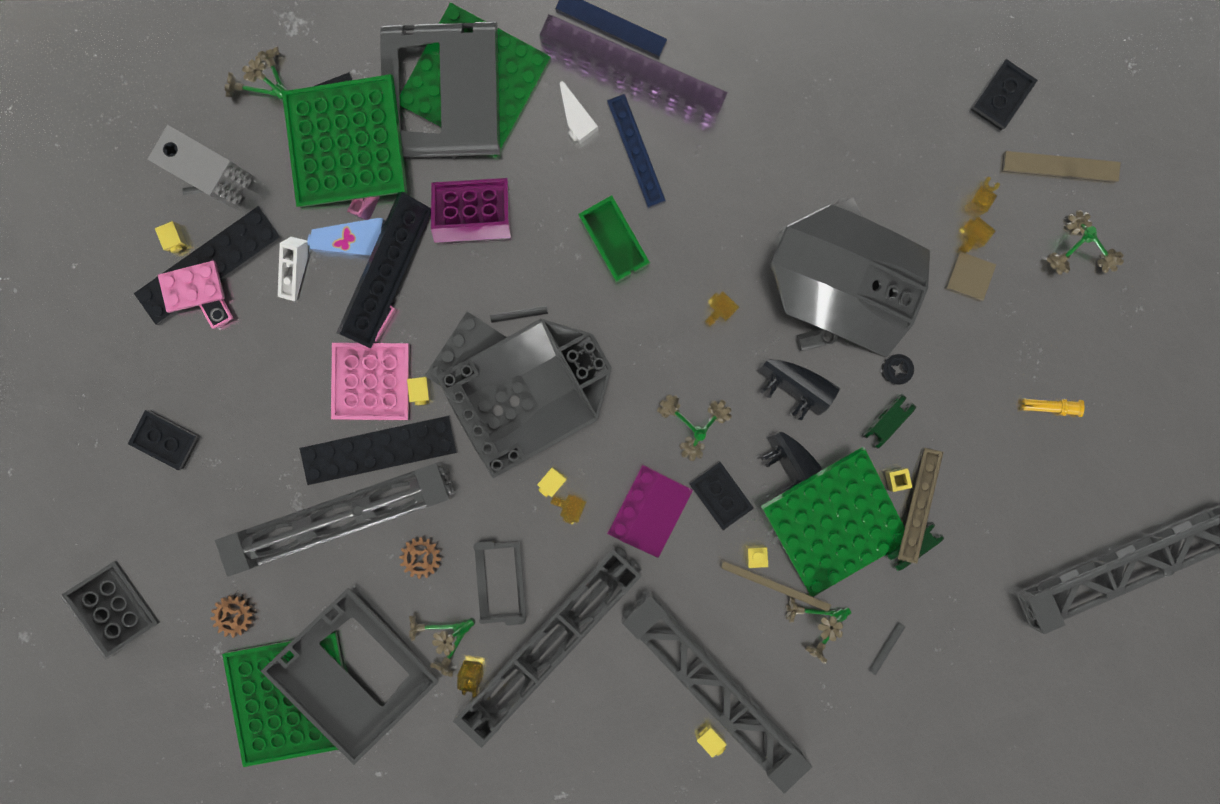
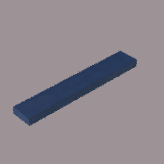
M559 0L555 8L556 11L658 58L667 42L666 38L584 0Z
M622 94L607 100L647 208L666 202L626 95Z

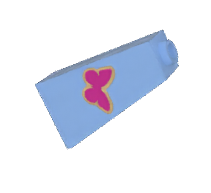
M374 218L312 229L311 234L308 235L307 243L310 246L309 249L313 251L370 257L386 220Z

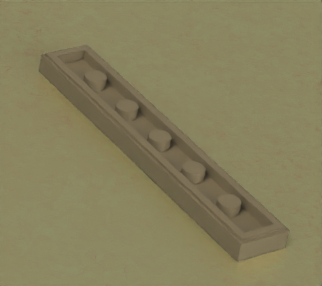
M1005 151L1002 171L1118 182L1121 162Z
M924 448L898 560L914 564L918 563L944 452Z
M723 559L720 563V567L726 571L822 610H830L831 604L829 602L810 596L807 593Z

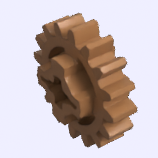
M422 536L419 541L413 538L412 544L409 541L405 543L408 548L401 549L404 554L400 555L399 558L404 559V562L400 566H406L404 572L410 571V577L417 574L418 579H421L422 574H424L428 578L429 572L432 574L436 572L434 567H440L437 561L441 560L442 557L437 556V554L441 550L435 549L437 543L430 544V538L424 541ZM417 545H423V546H426L427 548H426V549H419V548L416 547V546H417ZM409 552L412 555L410 563L408 559ZM426 552V554L423 557V560L415 563V561L419 557L418 555L424 554ZM431 552L433 555V562L429 560ZM415 567H423L425 570H417Z
M233 595L228 596V599L226 597L221 598V602L215 603L217 608L211 610L215 614V616L211 617V620L216 621L213 627H219L218 633L224 631V637L229 636L230 633L232 638L236 637L237 633L242 635L244 630L250 629L248 624L254 622V620L250 619L254 612L249 611L253 606L246 605L247 599L240 601V595L235 599ZM238 613V615H236L234 618H230L227 620V618L230 617L231 614Z

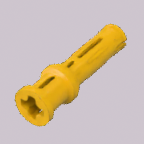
M1024 398L1022 401L1024 403L1022 404L1023 411L1057 412L1061 416L1071 414L1082 417L1085 408L1083 400L1074 402L1067 401V399L1048 401Z

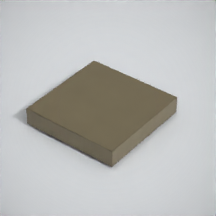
M959 252L946 288L984 301L996 264Z

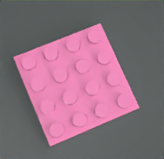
M332 343L331 419L409 420L407 379H409L410 344L373 343L372 348H368L359 343Z

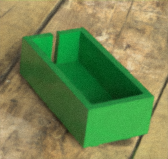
M612 195L578 214L579 219L616 284L631 276L630 271L633 270L635 274L650 265L647 256Z

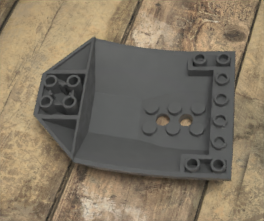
M830 204L785 227L771 265L786 314L887 357L914 325L928 290L930 250L873 221ZM875 280H878L879 288L874 291L872 284ZM892 288L893 294L889 297V290Z
M540 318L497 344L441 373L436 378L472 446L491 477L495 478L597 421L612 367L593 334ZM511 396L519 398L518 406L513 407L509 404ZM499 405L502 407L503 412L500 416H495L492 413L493 406Z

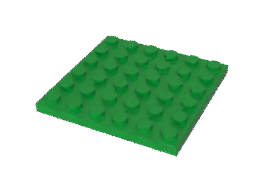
M450 2L439 24L486 21ZM473 28L464 29V33L473 32ZM498 28L501 152L548 66L551 56ZM431 43L427 44L400 94V107L441 128L440 44Z
M382 75L282 91L296 207L407 192L393 75Z
M864 447L857 449L761 505L809 595L813 597L895 550L896 547L901 545L905 527Z
M333 632L320 641V645L343 667L337 632ZM293 640L222 654L243 767L338 750L261 672ZM289 650L283 657L289 661L294 654Z

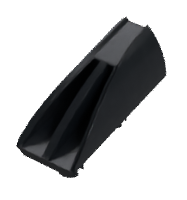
M769 359L757 370L769 379L761 389L763 394L770 388L766 397L771 398L779 386L800 402L792 412V415L795 416L801 410L798 420H803L809 409L817 415L824 413L831 406L840 390L838 386L817 373L786 361Z
M784 432L767 437L774 450L762 456L761 459L771 458L765 464L767 468L780 460L793 483L781 490V494L823 470L815 458L799 442Z

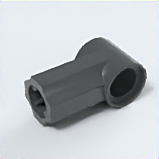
M824 329L799 334L798 339L801 351L833 344L837 340L838 335L833 334V339L828 342L823 338V334L826 331Z

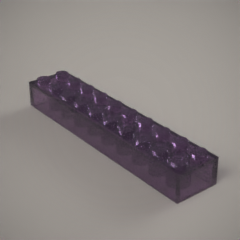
M548 14L539 35L541 46L545 51L552 54L556 52L567 61L574 60L585 69L589 67L595 69V72L601 76H611L619 84L627 83L635 91L641 92L643 90L651 98L657 100L661 98L672 107L679 106L684 108L683 111L688 114L694 115L695 113L700 115L701 119L706 122H716L728 92Z

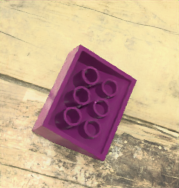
M508 178L432 182L431 232L434 243L511 238Z
M642 464L607 534L659 558L693 490Z

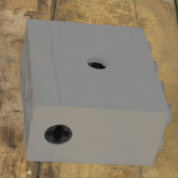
M169 125L164 129L147 159L232 208L241 201L243 190L248 188L251 183L252 175Z

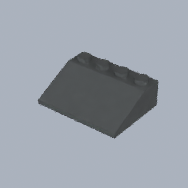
M467 311L425 376L440 386L436 376L507 337Z
M114 561L61 594L62 600L105 660L158 624Z

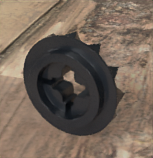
M895 354L884 362L883 372L885 378L892 384L901 385L907 383L912 378L914 365L909 357L903 354ZM901 364V369L906 373H898L895 376L896 370L891 366Z

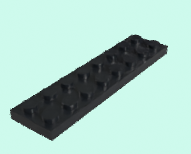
M403 192L398 193L339 325L337 334L372 348L431 214L430 207Z
M257 206L163 273L216 261L220 280L222 281L282 237L263 209ZM158 277L134 293L155 325H159L177 312H166Z
M450 415L299 448L307 485L458 453Z

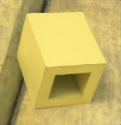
M171 221L155 228L163 250L176 253L187 245L178 223Z
M429 378L407 379L409 402H415V405L427 404V401L431 400Z
M552 467L537 484L540 487L538 491L545 497L548 495L552 497L567 478Z
M908 468L885 471L889 491L896 492L912 488Z
M765 545L746 546L748 568L768 567V552Z
M710 723L696 735L697 742L712 758L715 755L719 756L726 749L725 739Z

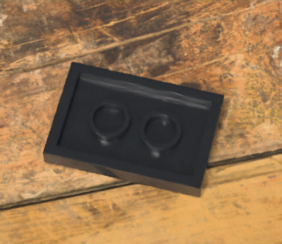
M1005 59L972 108L1002 129H1005L1038 80Z
M145 410L128 445L176 470H181L198 436L149 410Z
M720 461L689 483L722 530H725L754 509Z

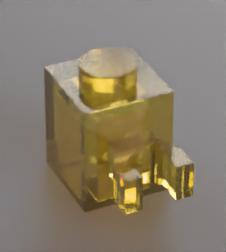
M990 177L985 178L983 186L981 185L976 188L965 206L980 215L988 212L998 196L993 191L998 189L1000 183L997 182L994 184V187H990L988 184L991 180Z
M976 217L973 220L970 218L964 224L963 228L965 230L961 233L967 240L959 249L966 253L974 245L978 248L983 247L996 230L980 217Z
M723 291L720 295L716 292L710 298L711 304L708 306L713 313L705 322L711 326L719 317L726 322L739 306Z
M569 493L567 500L554 495L551 504L563 508L560 514L563 517L562 520L573 525L574 522L578 523L587 500Z
M469 660L463 661L457 675V689L462 690V695H466L468 691L472 692V697L477 696L478 687L483 678V663Z

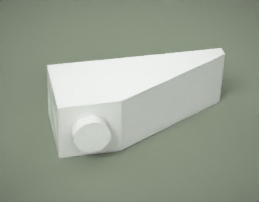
M561 81L560 89L569 129L568 135L574 142L577 140L581 144L598 131V126L566 84Z
M289 237L280 243L278 297L292 301L297 300L308 258L307 240Z

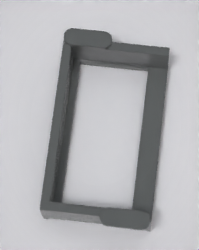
M520 541L475 543L473 548L475 551L478 585L479 623L505 622L508 626L525 624L526 607ZM514 547L519 613L489 615L484 550Z

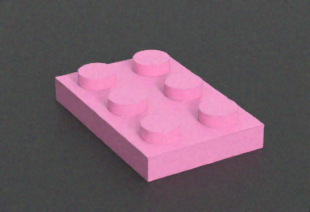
M216 261L158 275L166 312L168 313L225 299Z

